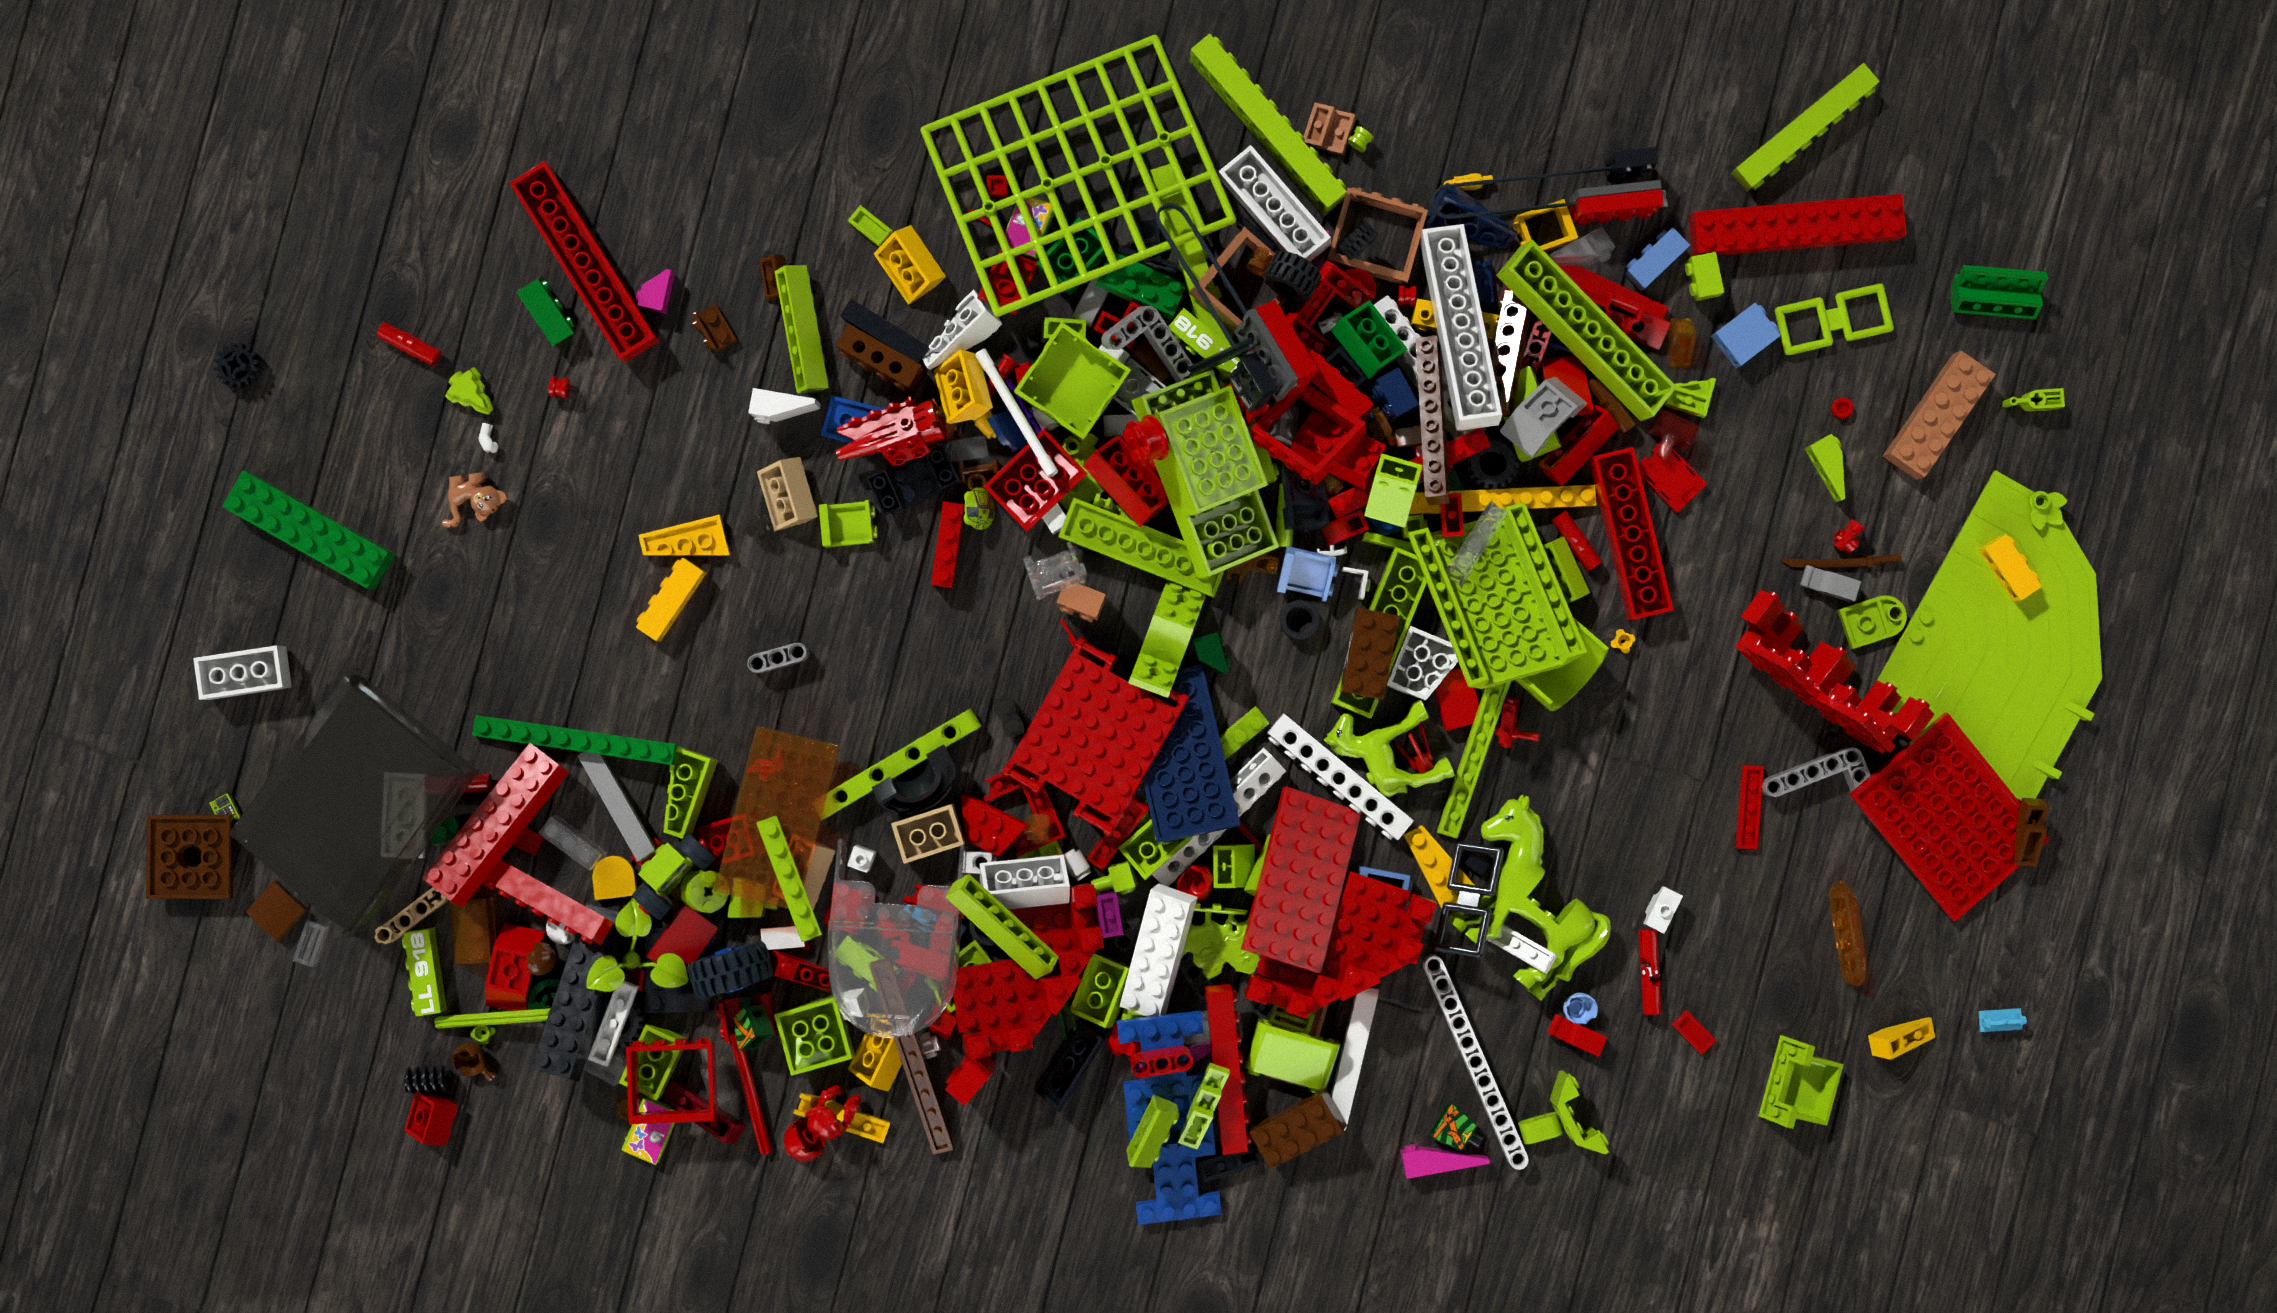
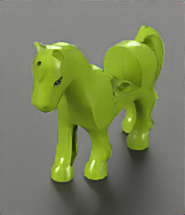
M1521 795L1518 800H1508L1497 815L1481 825V834L1485 840L1510 841L1511 847L1504 864L1501 866L1496 894L1494 896L1484 895L1481 899L1480 907L1490 910L1495 907L1490 919L1486 941L1490 938H1497L1501 934L1504 921L1510 912L1524 917L1541 929L1548 942L1547 950L1556 954L1557 958L1547 974L1531 966L1528 969H1519L1513 977L1537 999L1542 1001L1547 992L1556 986L1558 978L1570 981L1575 968L1605 946L1610 937L1611 924L1607 916L1590 911L1577 898L1568 903L1555 917L1548 910L1538 908L1541 904L1533 897L1528 896L1545 874V870L1541 866L1543 863L1541 857L1544 852V828L1539 815L1529 807V796L1524 797V795ZM1452 912L1449 915L1448 921L1460 932H1463L1467 925L1480 924L1482 916ZM1470 928L1465 933L1475 944L1477 943L1480 928Z

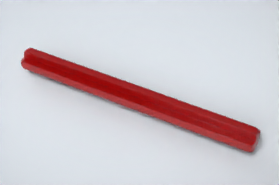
M733 1033L729 1036L759 1150L761 1155H765L772 1151L770 1139L746 1051H738L736 1035Z

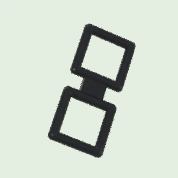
M1466 842L1456 843L1447 888L1459 891L1457 903H1443L1434 943L1436 951L1475 958L1483 956L1492 912L1488 908L1480 907L1482 895L1494 896L1496 894L1504 855L1503 848ZM1463 851L1495 855L1488 887L1456 883ZM1450 911L1482 916L1475 949L1443 944Z

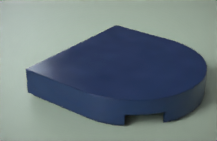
M1010 411L992 415L987 419L998 440L1003 446L1007 444L1011 448L1010 451L1017 453L1027 445V440Z

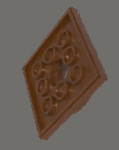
M234 814L147 815L146 899H233ZM191 846L198 847L202 852V861L197 866H191L185 860V852Z

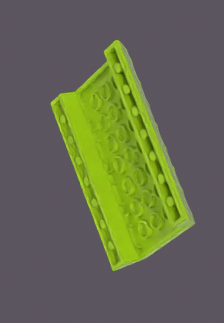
M1525 502L1505 507L1500 515L1464 524L1465 535L1442 537L1441 530L1430 533L1428 527L1408 532V537L1468 687L1485 689L1560 668L1587 653Z

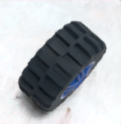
M763 941L716 951L714 955L689 963L687 968L695 996L699 999L721 993L734 992L773 975V967L767 946Z

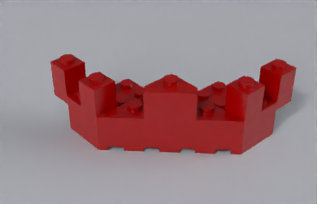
M1760 589L1740 616L1750 627L1735 646L1759 671L1765 670L1772 676L1771 679L1784 689L1786 687L1790 688L1796 693L1795 697L1808 706L1814 705L1821 711L1820 715L1831 723H1839L1845 729L1844 732L1882 754L1885 750L1889 753L1892 752L1895 748L1892 741L1897 734L1915 742L1935 715L1929 709V703L1921 698L1916 700L1909 697L1898 713L1894 714L1892 710L1902 697L1896 692L1897 688L1889 682L1884 684L1878 680L1863 700H1861L1856 694L1858 691L1848 684L1843 686V683L1856 667L1847 657L1848 652L1837 646V648H1834L1822 641L1818 643L1809 657L1800 649L1795 651L1789 648L1803 628L1798 622L1799 617L1790 611L1788 613L1783 612L1785 606L1779 601L1781 598L1772 591L1767 593Z
M1350 871L1337 907L1321 974L1259 956L1260 960L1258 961L1255 973L1269 977V979L1251 973L1244 993L1245 997L1265 1005L1268 1002L1286 1009V1012L1306 1019L1310 1012L1339 998L1344 1001L1380 983L1379 978L1409 963L1417 964L1423 947L1420 940L1426 923H1431L1437 903L1412 893L1407 911L1405 912L1404 910L1410 895L1409 890Z
M1085 883L1070 886V906L1064 903L1008 909L1058 955L1059 958L1050 973L1035 980L1012 958L951 969L950 979L959 1033L980 1030V1032L962 1035L965 1056L969 1060L991 1056V1052L1002 1050L1015 1052L1032 1049L1033 1039L1050 1015H1057L1080 983L1081 980L1078 976L1096 950L1104 948L1101 927L1096 925L1093 906H1097L1094 884Z

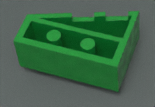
M540 276L520 288L516 293L551 345L554 346L575 332L574 327L576 325L570 316L566 317L562 310L564 309L558 298L554 297L547 281Z

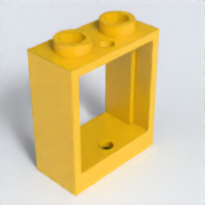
M1562 199L1551 204H1559L1566 202L1565 199ZM1567 206L1531 210L1517 215L1514 219L1513 228L1517 231V235L1519 234L1522 241L1520 246L1531 241L1525 220L1553 210L1564 238L1539 247L1546 253L1574 243L1578 239V235Z

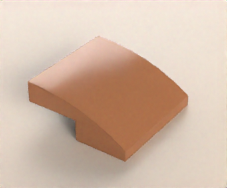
M1314 103L1303 136L1305 138L1304 143L1344 156L1348 145L1347 140L1351 136L1356 115L1335 110L1332 106Z

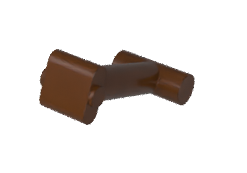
M998 459L992 460L993 463L964 467V461L955 462L957 476L960 480L958 483L967 482L966 475L992 471L997 474L1000 471Z

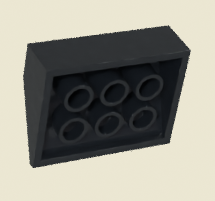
M651 926L650 932L645 936V963L653 962L646 956L668 926ZM713 937L697 960L713 955ZM645 967V1013L713 1010V996L700 999L695 996L688 972V983L676 988H664L656 985L650 977L651 971L655 967Z

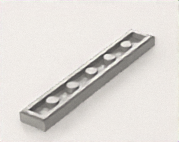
M588 752L578 755L580 762L637 862H641L655 853L656 847L604 756Z

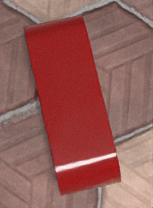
M1175 1046L1135 1053L1130 1059V1065L1136 1077L1144 1078L1189 1070L1193 1065V1057L1188 1047ZM1181 1055L1188 1056L1185 1061L1177 1060ZM1161 1058L1167 1060L1163 1065H1159L1156 1062ZM1138 1062L1146 1063L1143 1068L1135 1067Z

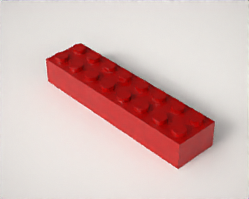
M1634 447L1589 458L1588 461L1627 621L1672 611V601Z
M529 743L422 879L448 900L463 908L570 772Z

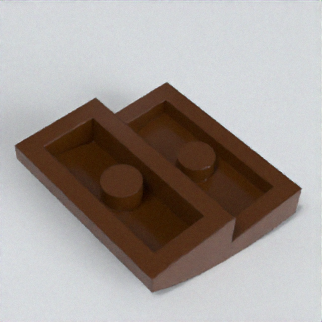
M273 880L246 912L266 933L276 941H280L307 909L295 896L290 895L280 882Z

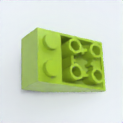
M1381 453L1364 516L1405 528L1423 465Z

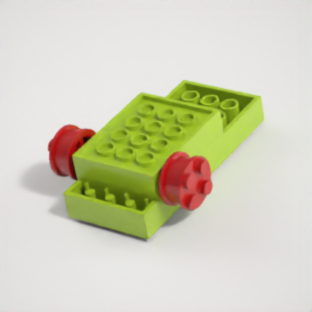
M1213 369L1131 400L1139 421L1132 420L1126 424L1123 438L1127 442L1130 456L1134 463L1138 462L1141 466H1148L1154 460L1198 579L1212 576L1279 548L1258 489L1267 486L1268 483L1247 429L1252 421L1258 422L1270 410L1268 402L1263 408L1249 413L1231 383L1227 384L1225 388L1220 389Z

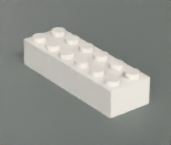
M1251 145L1218 171L1222 183L1281 251L1295 253L1311 262L1331 245L1329 234Z
M1159 883L1150 890L1120 1007L1147 1017L1166 1014L1198 897Z

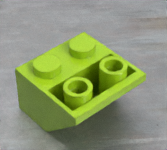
M1213 844V888L1245 887L1255 866V844Z

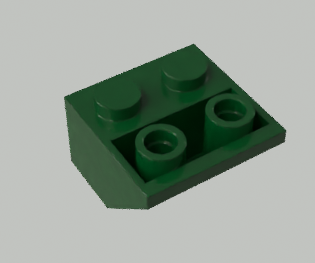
M1218 632L1192 640L1198 661L1223 675L1229 673L1228 669H1231L1229 657H1224L1222 650L1226 648L1223 635L1219 636Z

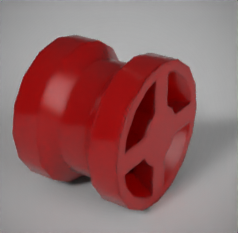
M1399 285L1397 306L1408 304L1410 307H1414L1416 302V286L1407 288Z
M552 376L549 381V396H561L567 399L571 388L570 379H558Z

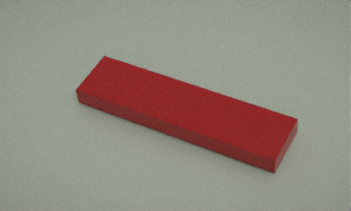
M1742 765L1735 848L1758 850L1764 778L1763 766Z
M1134 795L1113 833L1110 836L1104 834L1086 859L1103 872L1118 852V848L1127 840L1147 813L1149 806Z

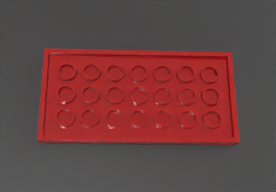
M1287 786L1283 787L1241 950L1309 972L1321 974L1361 812L1358 814L1354 809Z

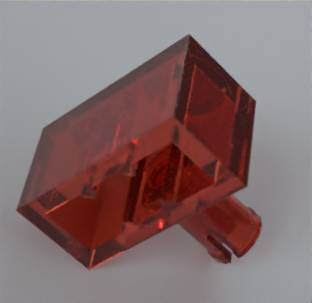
M1661 409L1655 414L1647 432L1662 439L1655 455L1657 457L1662 455L1661 459L1668 460L1674 445L1686 450L1692 445L1700 426Z

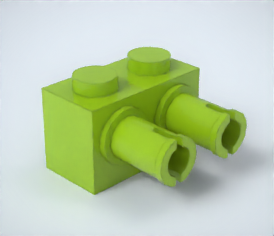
M1128 860L1111 865L1108 868L1109 875L1091 881V884H1094L1096 894L1113 889L1115 892H1121V895L1133 892L1138 884L1135 869Z

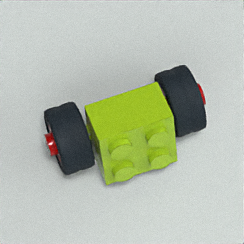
M690 833L678 844V848L668 842L665 845H661L656 850V855L651 860L646 861L638 873L647 882L642 883L632 894L633 898L640 904L638 907L647 915L650 913L655 918L662 919L672 907L663 895L668 896L696 865L702 870H707L717 859L714 853L709 850L711 846L702 838L698 840Z

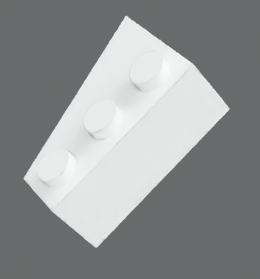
M1409 626L1387 679L1386 686L1426 700L1458 662L1451 642Z

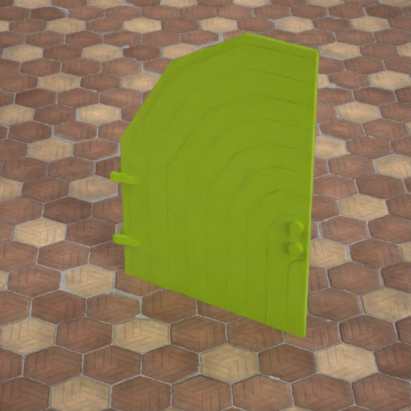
M1995 470L1877 680L1884 684L1886 682L1893 684L1897 688L1896 692L1902 697L1892 710L1894 714L1898 713L1909 697L1916 700L1921 698L1930 704L1929 709L1935 715L1924 730L1943 713H1948L2014 796L2021 801L2022 798L2036 799L2047 777L2059 779L2062 772L2053 766L2080 719L2091 721L2095 714L2087 710L2086 707L2102 680L2097 582L2095 571L2065 521L2063 520L2061 525L2046 523L2042 530L2036 529L2029 517L2031 512L2029 497L2034 492ZM2040 498L2036 499L2038 505L2042 503ZM2006 534L2015 541V548L2019 554L2025 556L2030 570L2034 571L2040 578L2039 583L2042 587L2021 601L2013 602L1978 551V549L2001 535Z

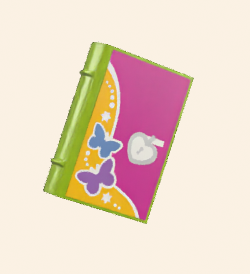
M1035 197L1025 199L1039 237L1046 236L1051 221L1054 219L1051 203ZM1017 203L1005 231V237L1010 249L1032 241ZM1035 249L1021 254L1034 260L1038 258Z
M643 1096L639 1106V1112L677 1110L673 1106L648 1096ZM675 1123L632 1124L621 1150L657 1165Z

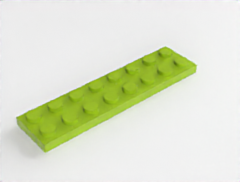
M1076 498L1072 499L1058 536L1061 539L1189 589L1196 590L1212 598L1215 597L1225 571L1223 570L1212 576L1198 579L1183 540L1145 525L1139 527L1135 521Z

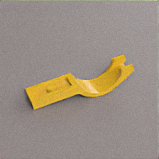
M800 1093L799 1098L802 1099L798 1109H794L793 1114L806 1117L807 1112L816 1107L820 1097ZM833 1100L827 1101L825 1106L831 1109L837 1119L842 1122L844 1120V1105ZM857 1111L854 1120L851 1122V1127L845 1131L883 1143L890 1122Z

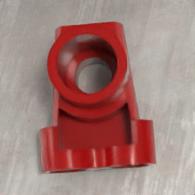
M1851 519L1844 530L1840 529L1835 533L1833 537L1835 541L1832 544L1841 551L1844 550L1847 553H1851L1859 544V540L1855 537L1865 528L1857 521Z

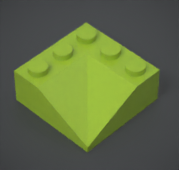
M839 994L778 1011L774 1014L791 1076L846 1061L855 1056L846 1020H843L839 1008Z

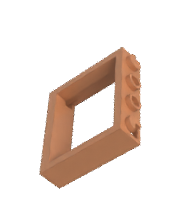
M1353 187L1347 188L1327 260L1343 269L1359 268L1367 271L1372 277L1406 286L1428 210L1415 203L1412 205L1405 204L1403 200L1398 198H1392L1391 200L1383 198L1384 195L1377 192H1372V194L1365 193L1359 187L1358 189ZM1350 200L1418 219L1403 272L1355 258L1349 260L1347 256L1336 253Z
M1244 227L1216 261L1222 268L1242 242L1268 264L1275 253ZM1212 264L1198 283L1221 321L1234 332L1242 321L1204 289L1218 272ZM1194 286L1189 294L1208 309ZM1277 294L1272 301L1276 300L1279 307H1281L1287 299Z

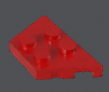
M967 793L961 795L965 840L996 856H1003L1009 849V846L1018 840V836L1022 831L1029 828L1030 824Z

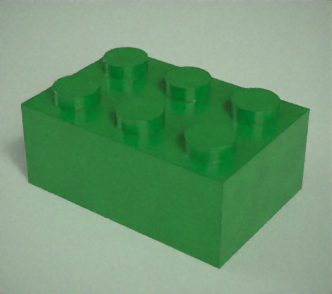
M1078 217V219L1073 224H1076L1083 220ZM1089 227L1072 234L1088 272L1095 270L1106 258L1097 233ZM1065 237L1057 240L1046 254L1058 284L1080 276ZM1039 259L1036 264L1039 270L1046 275ZM1080 285L1064 292L1070 297Z
M1370 300L1342 317L1331 329L1332 333L1368 379H1371L1395 363L1408 350Z

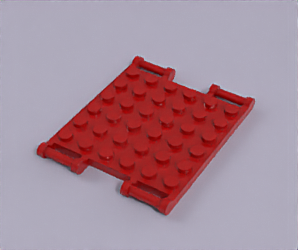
M1080 637L1008 764L1003 768L1001 775L1006 778L1011 777L1030 788L1032 793L1036 795L1041 792L1046 782L1051 783L1081 801L1074 810V817L1086 820L1103 830L1104 834L1110 836L1186 706L1189 696L1181 695L1171 689L1169 698L1178 702L1174 708L1151 695L1153 692L1144 691L1137 686L1129 684L1128 681L1110 672L1117 660V656L1103 652L1087 643L1086 639ZM1082 650L1106 662L1104 667L1102 668L1081 656ZM1016 764L1040 777L1038 781L1035 782L1015 771ZM1089 805L1112 819L1109 823H1106L1085 811V809Z

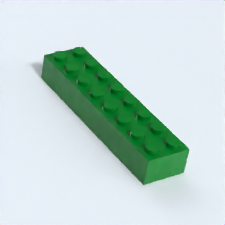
M242 470L222 505L228 511L367 589L376 590L396 555L251 472Z

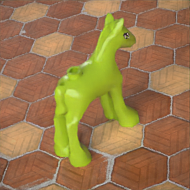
M1421 700L1411 705L1406 717L1402 721L1389 727L1373 730L1363 736H1355L1353 734V716L1350 713H1343L1331 732L1324 738V741L1337 754L1346 757L1363 758L1369 770L1366 776L1370 784H1375L1384 797H1391L1397 793H1407L1406 785L1417 788L1455 776L1447 757L1440 759L1432 770L1423 774H1411L1395 766L1393 751L1389 745L1390 741L1429 718Z

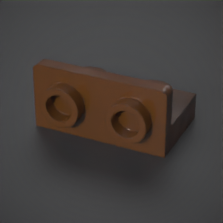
M716 303L698 314L696 312L692 313L694 317L692 323L698 332L702 331L705 337L702 340L708 350L712 348L717 353L737 341Z

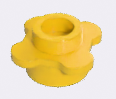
M1618 629L1615 639L1611 641V647L1620 649L1622 653H1628L1632 643L1635 642V636L1625 633L1623 629Z

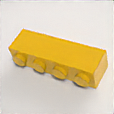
M685 558L678 559L674 563L672 574L669 578L666 577L660 585V588H662L660 592L652 596L648 602L650 606L647 611H643L637 618L636 622L638 624L636 628L655 641H662L707 574V572Z

